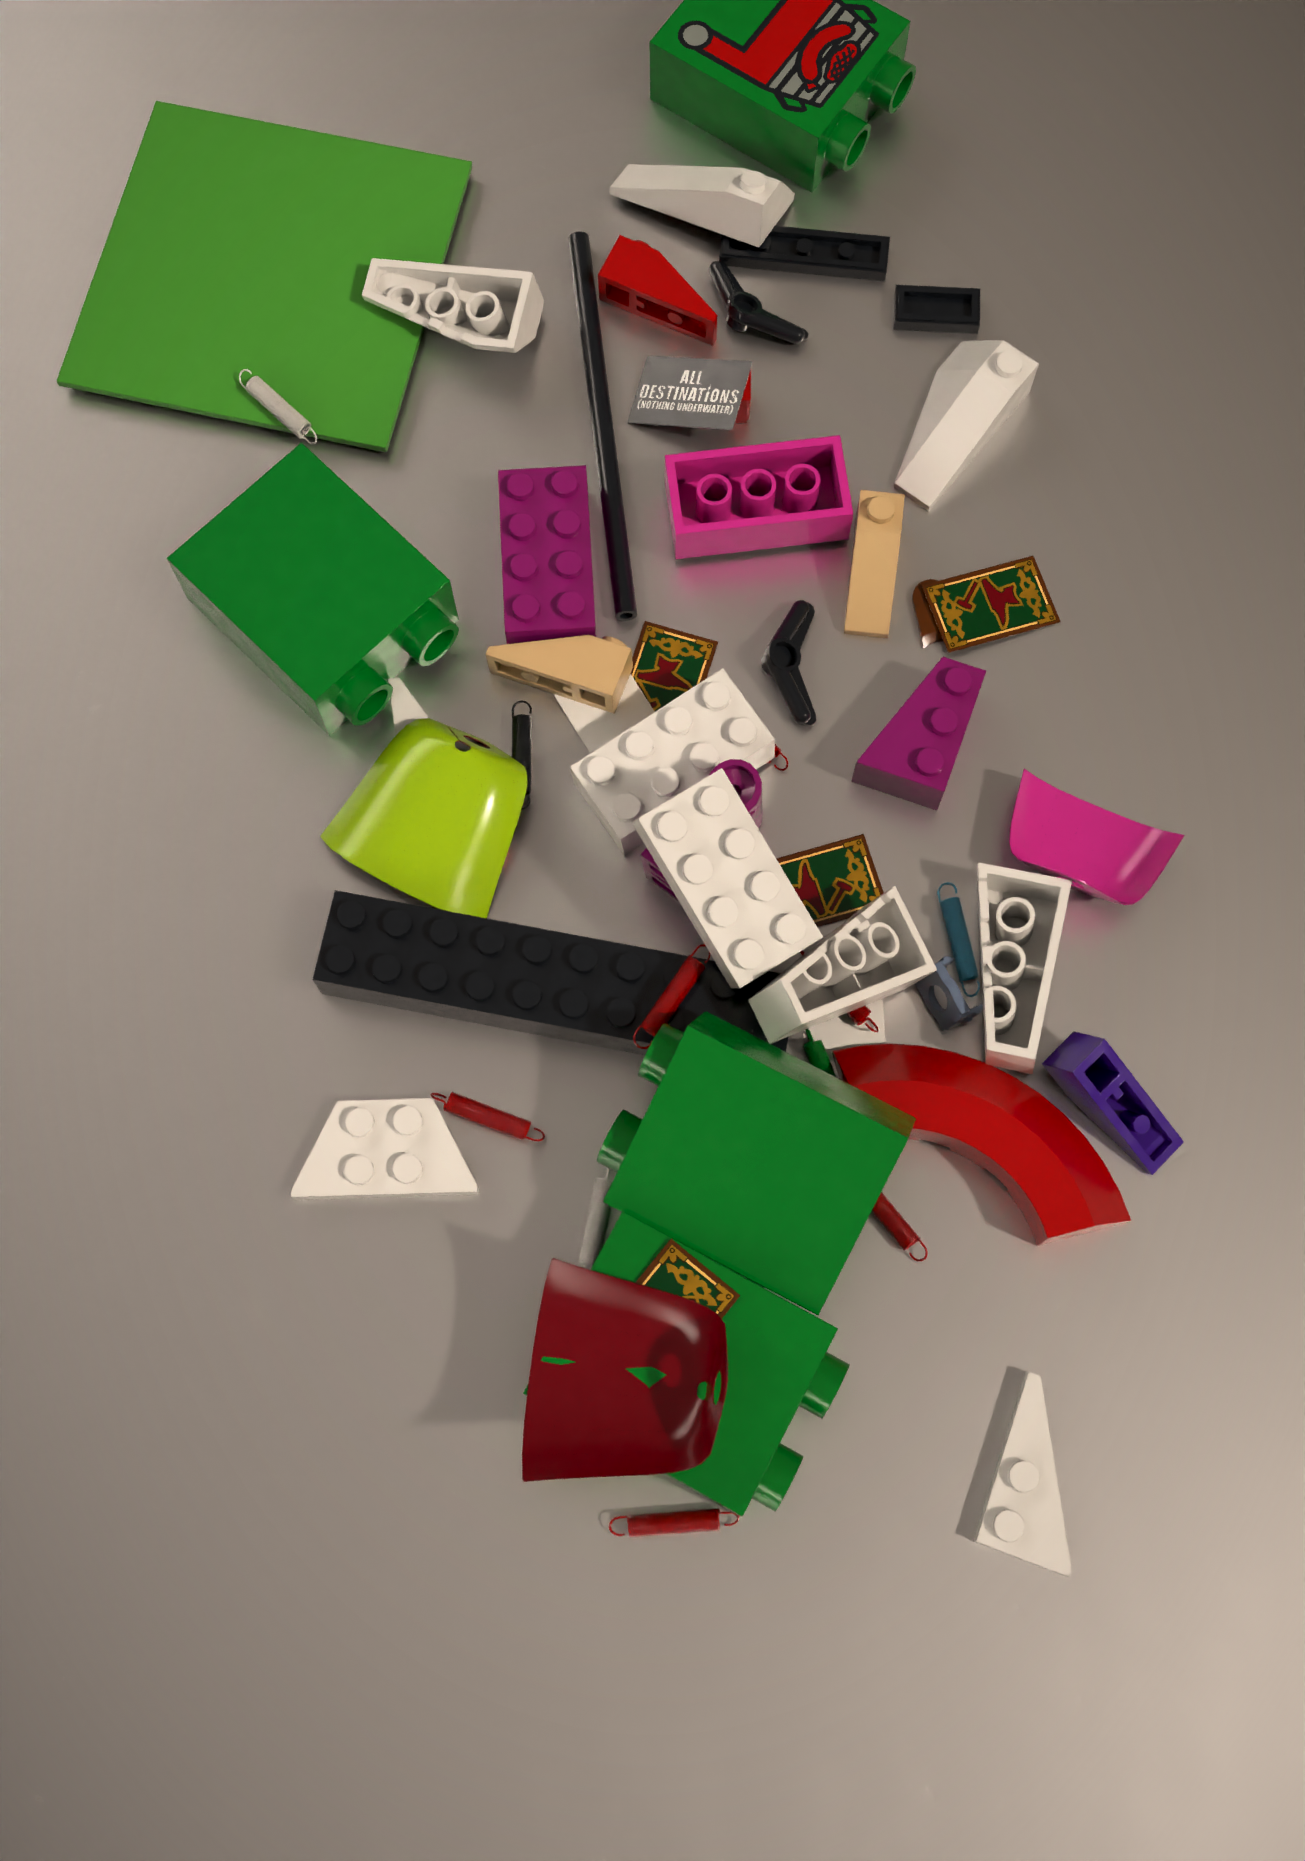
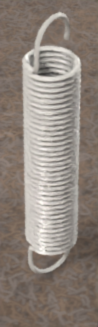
M248 369L241 370L239 374L240 384L252 397L299 439L304 438L310 444H316V433L311 428V423L288 404L259 376L250 378L245 387L241 382V374L244 371L252 373ZM310 429L315 435V442H310L306 437H303Z
M607 1168L606 1178L598 1177L595 1179V1188H593L591 1207L578 1262L580 1265H583V1268H592L603 1248L604 1237H606L611 1206L603 1203L612 1184L611 1181H606L609 1178V1168Z

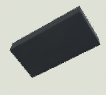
M896 285L894 292L893 330L978 334L980 326L979 288Z

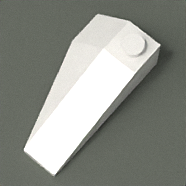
M628 164L610 186V195L756 247L761 246L794 201L795 195L782 181L768 177L761 172L740 167Z
M377 258L371 259L362 292V297L365 301L471 348L511 353L518 352L536 338L544 305V299L533 272Z
M1004 340L962 341L935 374L896 478L894 488L929 512L1029 394L1039 363Z

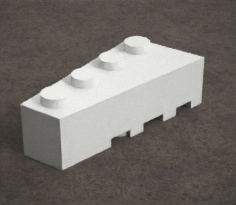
M978 862L977 899L985 1064L1033 1074L1072 880Z
M894 886L858 910L748 1001L769 1044L903 991L937 971V968L896 886Z

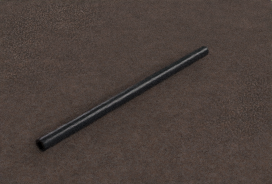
M578 231L572 233L568 237L615 618L620 621H628L637 617L635 592L590 241L587 233Z

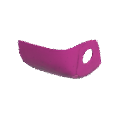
M1024 768L1011 821L1009 844L1011 853L1018 860L1043 875L1072 880L1071 889L1122 905H1132L1141 900L1151 889L1185 835L1150 827L1088 803L1044 782Z

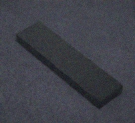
M774 226L760 247L722 235L719 261L731 267L885 281L890 237Z

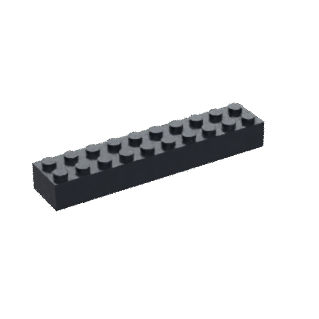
M335 890L312 980L320 992L325 995L645 1055L648 1048L640 1049L634 1044V1033L653 1006H655L657 1000H659L661 994H663L665 988H667L676 973H678L688 956ZM693 957L705 966V969L696 983L690 988L691 990L686 994L687 996L682 1000L683 1002L678 1006L679 1008H677L667 1024L685 1032L691 1022L707 1011L768 1042L748 1000L781 973L768 971L742 988H731L715 961L709 960L705 964L704 962L707 959ZM642 1027L636 1034V1042L641 1047L648 1046L651 1040L653 1041L654 1036L650 1035ZM789 1037L771 1043V1045L786 1052Z

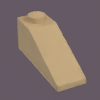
M860 490L855 517L844 634L888 638L905 494Z
M591 635L489 646L485 654L489 671L492 674L614 714L633 669L632 649L627 647L622 641L609 636L602 637L601 639Z

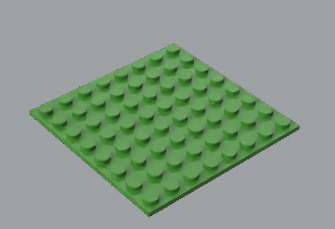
M156 101L57 378L58 385L292 433L242 387L239 381V374L241 370L248 369L252 374L247 371L242 372V384L246 387L250 378L259 376L311 423V428L315 431L318 439L387 452L424 326L364 300L362 292L371 259L444 264L473 167L472 161ZM311 429L306 435H304L315 438V435Z

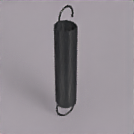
M521 700L514 703L512 707V758L525 766L527 772L526 796L531 793L532 717L525 714L514 716V708L518 703H526L530 708L529 713L531 714L532 707L528 702ZM528 796L527 805L523 807L522 810L526 809L529 806L530 796Z

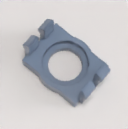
M945 956L935 963L937 971L915 983L928 1010L935 1017L942 1031L949 1030L960 1024H967L981 1012L983 1004H980L970 1009L958 985L946 970L947 966L956 960L950 956ZM935 985L939 986L946 995V1009L942 1008L934 993Z

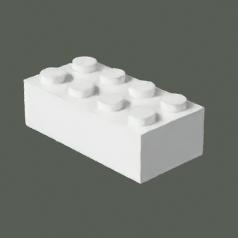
M722 668L570 766L574 785L625 856L644 843L632 822L708 777L710 772L719 763L726 760L741 759L752 764L755 769L760 768L775 758V738Z
M722 768L632 822L731 988H742L823 938Z

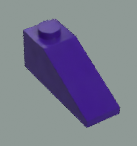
M1073 1031L1042 1063L1067 1097L1147 1174L1153 1175L1184 1143L1104 1038Z

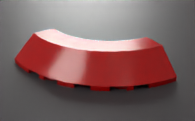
M879 1044L862 1045L832 1051L840 1080L916 1118L908 1140H925L949 1147V1150L969 1159L982 1169L986 1168L1008 1189V1194L1023 1213L1037 1246L1131 1221L1116 1183L1105 1163L1087 1138L1063 1112L1039 1092L1014 1076L994 1066L985 1064L983 1061L956 1052L927 1046Z

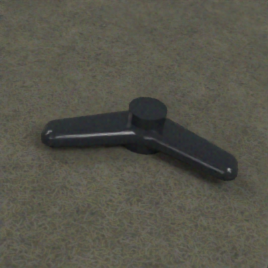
M714 261L710 264V276L728 312L726 322L732 329L744 332L751 327L794 344H799L808 338L809 334L805 329L762 309L759 299L748 292H744L726 264L720 261Z
M798 600L793 604L765 649V654L761 658V665L768 675L773 676L795 721L803 725H812L816 722V714L798 666L801 662L800 649L815 610L810 603Z

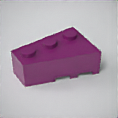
M942 657L857 760L851 782L937 811L986 670Z

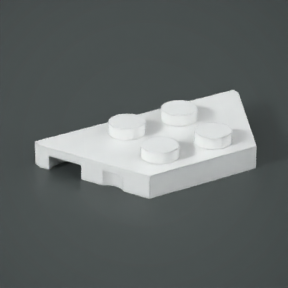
M433 1098L337 1101L291 1189V1198L294 1200L479 1195V1187Z

